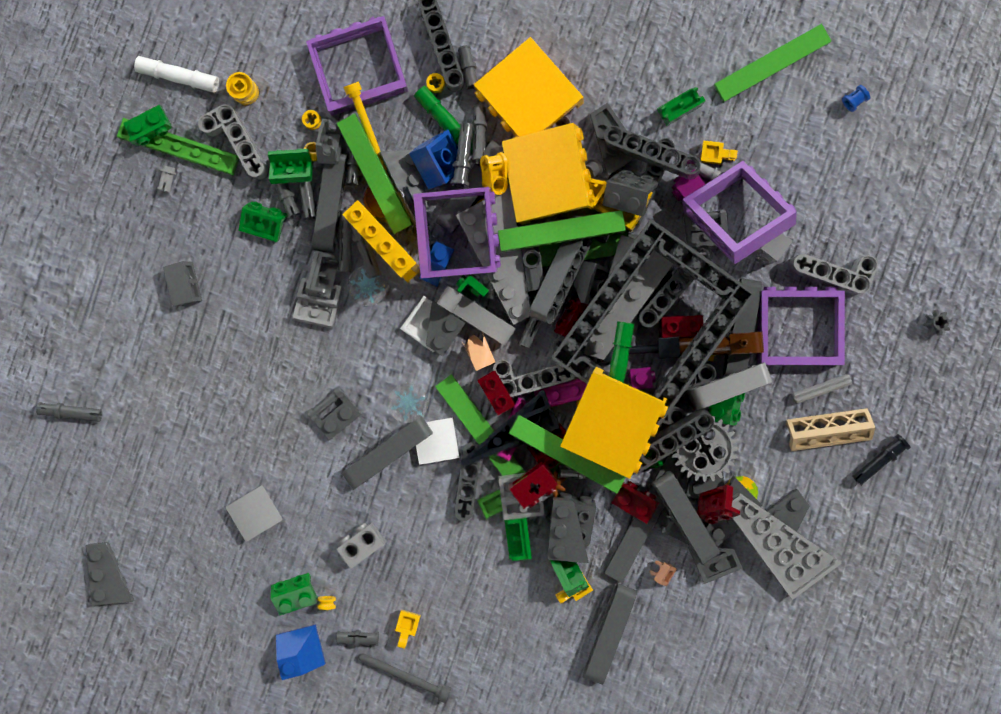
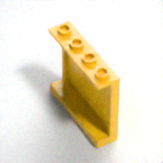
M531 37L474 84L475 96L481 103L483 101L486 102L489 106L487 109L494 118L498 116L502 121L500 123L507 133L511 131L515 136L514 138L547 130L575 106L578 109L584 104L582 94Z
M569 123L502 141L503 151L508 163L507 173L517 223L524 225L529 224L531 220L585 207L593 208L592 202H595L593 190L589 187L591 174L589 169H586L587 153L585 148H582L581 143L584 140L582 129L576 124Z
M358 200L342 214L407 283L420 273V266Z
M596 367L560 447L631 479L633 472L637 474L642 465V462L639 461L641 455L646 456L651 444L648 443L650 436L655 437L660 426L656 424L658 418H664L668 409V406L665 405L667 398L664 397L662 401L602 374L604 370Z

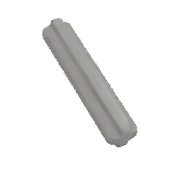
M845 374L792 393V398L795 403H801L852 384L850 375Z

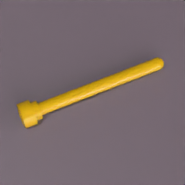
M358 81L343 87L345 93L349 95V98H352L361 124L386 171L387 168L378 154L381 152L360 98V90H362Z

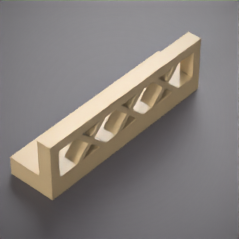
M868 408L788 419L786 421L790 433L789 446L791 451L868 441L873 439L875 425ZM864 416L866 422L859 423L854 418ZM841 419L847 423L839 426L833 422ZM816 422H821L826 426L819 429L813 425ZM801 425L806 429L795 432L793 426Z

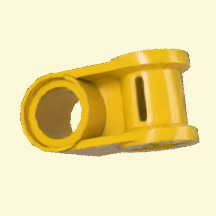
M499 152L495 156L483 155L480 159L482 186L490 187L491 192H495L497 195L503 194L508 188V163L503 152Z

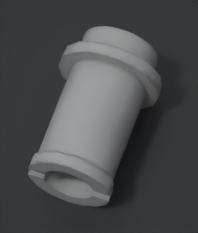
M700 162L699 175L708 179L709 182L720 175L721 172L717 170V167L714 169Z
M163 165V168L160 169L162 172L157 189L171 192L174 174L176 175L175 168Z

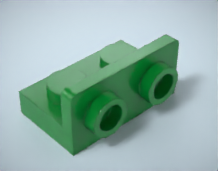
M157 105L123 123L130 136V143L135 146L147 145L150 139L156 136L162 137L168 133V130L173 128L161 105Z
M249 202L242 208L238 231L278 242L283 221L287 218V214L278 208H267L262 206L261 203Z
M470 274L467 277L462 275L455 284L458 286L456 291L459 293L468 284V290L476 297L479 295L484 297L489 291Z

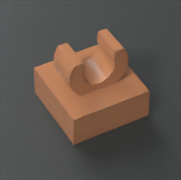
M655 561L659 565L660 570L658 572L650 570L649 572L655 576L654 581L667 586L677 568L665 562Z

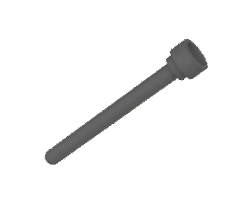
M364 653L359 655L361 662L435 694L438 701L446 703L451 687L446 685H439L438 687Z

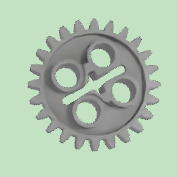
M703 416L702 420L698 421V424H705L707 417ZM712 416L714 419V426L712 428L714 437L711 440H706L703 435L700 436L705 445H710L708 451L715 461L714 465L710 463L706 453L699 451L702 447L697 438L695 439L696 447L693 450H688L683 446L676 450L677 453L672 455L673 458L679 459L675 465H683L680 472L688 470V478L695 474V481L700 476H702L703 482H706L708 476H710L712 481H715L716 474L723 478L721 472L724 470L729 473L727 466H735L731 459H738V456L733 454V451L739 450L738 447L733 446L734 443L738 442V439H731L735 432H727L730 425L727 424L722 427V419L715 423V416ZM684 427V428H682L683 430H682V432H680V434H681V435H686V434H688L689 431H690V428H689V427ZM719 446L723 447L725 451L724 456L716 458L713 454L714 449ZM698 457H704L707 461L703 468H698L695 465V460Z

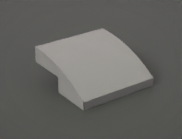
M302 278L297 293L298 300L292 317L293 320L333 329L342 286H333L330 299L308 296L306 291L308 279Z
M524 473L498 476L504 520L545 515L543 497L539 498V502L535 506L523 509L509 490V484ZM530 484L531 488H534L535 490L538 489V484Z
M263 485L225 507L245 542L283 520Z

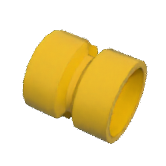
M236 72L227 79V92L241 105H251L257 100L259 96L258 86L247 74Z

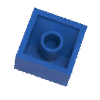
M445 130L420 144L409 153L428 189L446 184L453 178V163L457 159L458 146L450 131Z

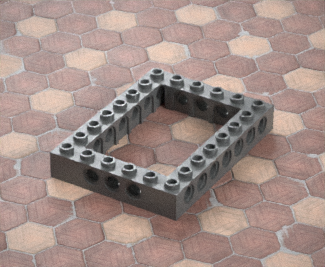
M650 219L551 359L586 384H588L596 367L604 370L602 374L609 376V372L586 357L581 351L600 327L607 314L613 309V306L625 292L630 282L636 277L638 271L648 260L653 250L722 298L652 395L662 401L664 397L667 398L665 403L668 406L664 418L659 417L656 423L661 425L756 293Z

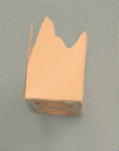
M472 335L464 347L467 349L466 351L475 371H478L495 363V359L486 338L483 337L482 342L477 336Z

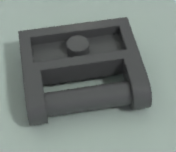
M726 209L706 212L713 220L719 219V226L728 234ZM684 213L686 244L691 248H697L701 245L716 246L699 227H692L693 221Z
M339 386L334 389V393L318 406L307 411L309 417L329 440L362 415ZM340 398L343 403L322 420L319 414Z

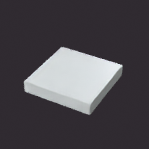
M423 296L400 329L434 353V350L426 346L432 301Z
M453 417L426 422L433 434L416 445L419 465L460 458Z

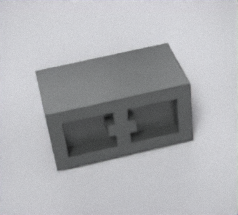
M322 119L315 145L317 163H339L344 137L337 125L338 121L336 122V129H331L328 119Z
M315 251L306 285L308 296L324 299L331 298L339 260L335 259V255Z
M181 261L163 267L173 307L202 301L193 262Z

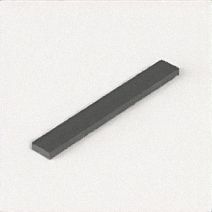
M693 440L686 444L685 448L693 450L696 447V441ZM677 451L665 458L663 466L659 469L654 480L667 471H670L677 481L682 474L680 469L683 465H675L679 459L672 457ZM652 484L648 491L656 495L655 500L660 502L648 524L633 517L604 571V574L623 583L664 507Z

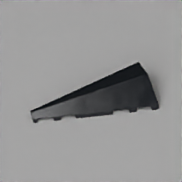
M544 390L540 391L515 415H512L490 434L484 442L461 460L462 466L465 468L526 444L508 434L518 415L551 433L561 430Z

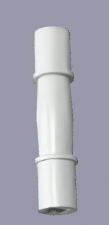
M138 56L135 60V72L153 76L156 79L163 78L175 83L190 85L194 89L198 88L213 93L218 89L219 78L217 76L205 74L198 70L191 71L179 66L165 64L160 60L156 61Z

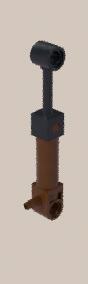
M763 332L726 334L712 355L764 353ZM694 337L658 338V345L629 347V355L659 353V359L679 358ZM614 347L604 360L597 358V363L611 362Z

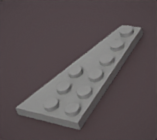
M508 187L503 194H495L496 204H492L493 213L497 214V225L494 226V234H498V230L517 227L511 190ZM485 200L458 213L456 218L482 267L490 266ZM499 241V246L496 247V255H500L501 267L497 268L498 272L486 273L512 325L530 316V303L521 249L501 252Z
M621 235L608 277L635 239ZM653 250L648 260L638 271L636 277L633 278L625 292L613 306V309L607 314L600 327L588 341L584 354L602 360L606 358L614 347L613 342L617 321L632 322L668 273L673 263Z
M738 492L733 496L732 507L740 510V515L732 517V519L792 600L842 564L839 560Z

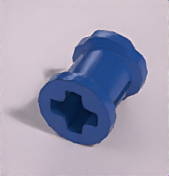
M859 85L851 94L843 96L842 102L850 112H854L857 106L864 101L867 102L871 97L867 89L863 85Z

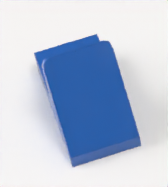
M435 242L430 252L431 270H446L454 249ZM420 274L419 279L438 287L442 277L421 278Z

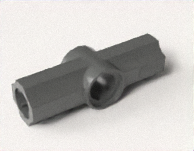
M539 246L521 249L527 291H539L544 280ZM528 255H535L538 262L535 265H529L526 262V258Z

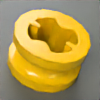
M432 73L427 77L426 84L432 93H440L444 90L445 81L442 75ZM433 79H437L438 82L441 81V84H438V88L430 85V82L433 83Z
M307 110L304 112L302 123L306 128L316 130L320 127L322 119L316 111ZM312 115L314 118L315 116L317 117L314 120V124H311L310 122L307 124V121H309V116Z
M318 597L320 602L317 605L318 609L332 610L336 608L334 604L336 597Z

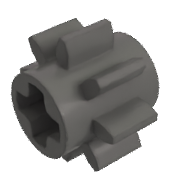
M933 310V316L925 315L927 320L923 326H927L929 334L936 331V335L939 336L943 334L942 330L950 331L948 326L952 320L946 317L947 312H942L939 315L938 310ZM939 320L940 324L936 325L935 321Z

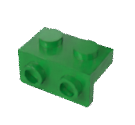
M309 149L268 152L270 161L269 181L271 184L312 181L313 161Z
M745 393L709 406L708 412L711 416H715V422L722 419L723 424L736 426L741 418L740 405L744 401Z
M309 573L271 585L270 599L279 616L318 603V596L311 585Z

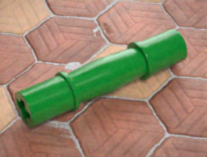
M426 86L421 87L414 94V98L427 111V114L432 115L444 131H450L455 143L458 145L460 124ZM473 138L471 139L469 157L473 155Z
M617 321L609 377L624 383L628 366L629 347H632L631 341L634 324Z

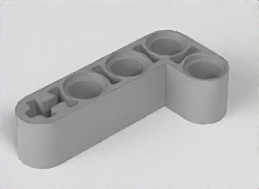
M221 105L200 117L198 126L206 135L215 137L225 132L248 175L256 180L266 178L268 175L267 165L239 114L231 106ZM227 112H232L231 118L224 120V115ZM213 121V122H214L213 128L210 129V130H207V129H206V125H207L209 122ZM240 129L242 131L240 137L234 138V132ZM251 147V153L248 156H244V149ZM251 162H254L257 166H259L258 173L254 172L256 171V168Z
M806 254L794 256L789 261L791 272L831 287H838L839 290L855 295L866 293L870 289L878 267L877 260L869 255L856 259L851 270ZM801 260V264L805 265V267L799 268L800 265L797 263V261ZM863 261H866L869 265L867 271L862 268ZM817 266L823 268L822 276L816 273ZM837 273H840L843 277L841 283H838L835 279ZM856 280H859L862 284L860 290L855 287Z
M448 285L437 301V304L503 345L507 344L516 330L510 324Z
M498 360L493 366V371L497 372L503 384L509 382L513 385L514 390L510 393L511 397L568 382L575 378V375L570 373V377L567 378L566 375L559 376L560 380L556 381L557 378L553 369L557 368V372H562L564 367L561 365H555L516 377L513 375L510 363L506 360ZM499 363H505L508 366L506 374L501 375L497 372L496 367ZM548 371L553 375L550 383H544L541 380L544 372ZM525 377H530L533 380V386L529 389L522 387L521 382Z
M763 362L688 389L686 393L692 409L699 410L772 382L766 363Z

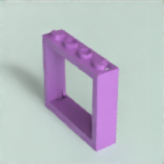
M384 16L371 17L369 21L364 23L355 22L345 29H333L330 31V34L323 36L315 35V38L306 41L325 103L331 116L355 109V105L349 96L333 101L317 51L383 30L398 81L361 92L360 98L363 106L408 92Z
M744 161L683 199L684 213L734 264L796 225L797 211L792 204H788L778 191H774L769 186L766 179L757 175L755 169L752 166H748ZM743 178L781 216L737 244L700 205Z
M490 187L413 194L421 278L498 272L497 268L501 267L500 255H496L499 237L498 234H494V226L497 225V214L493 213L492 204H496L495 192H491ZM484 195L490 266L432 271L425 201Z
M764 287V290L761 291L757 312V332H763L764 353H757V364L765 362L766 365H845V291H838V287H825V291H817V287H805V291H797V287H784V291H776V287ZM768 297L835 298L834 357H768Z

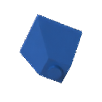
M316 624L276 635L277 664L282 680L304 675L326 664Z

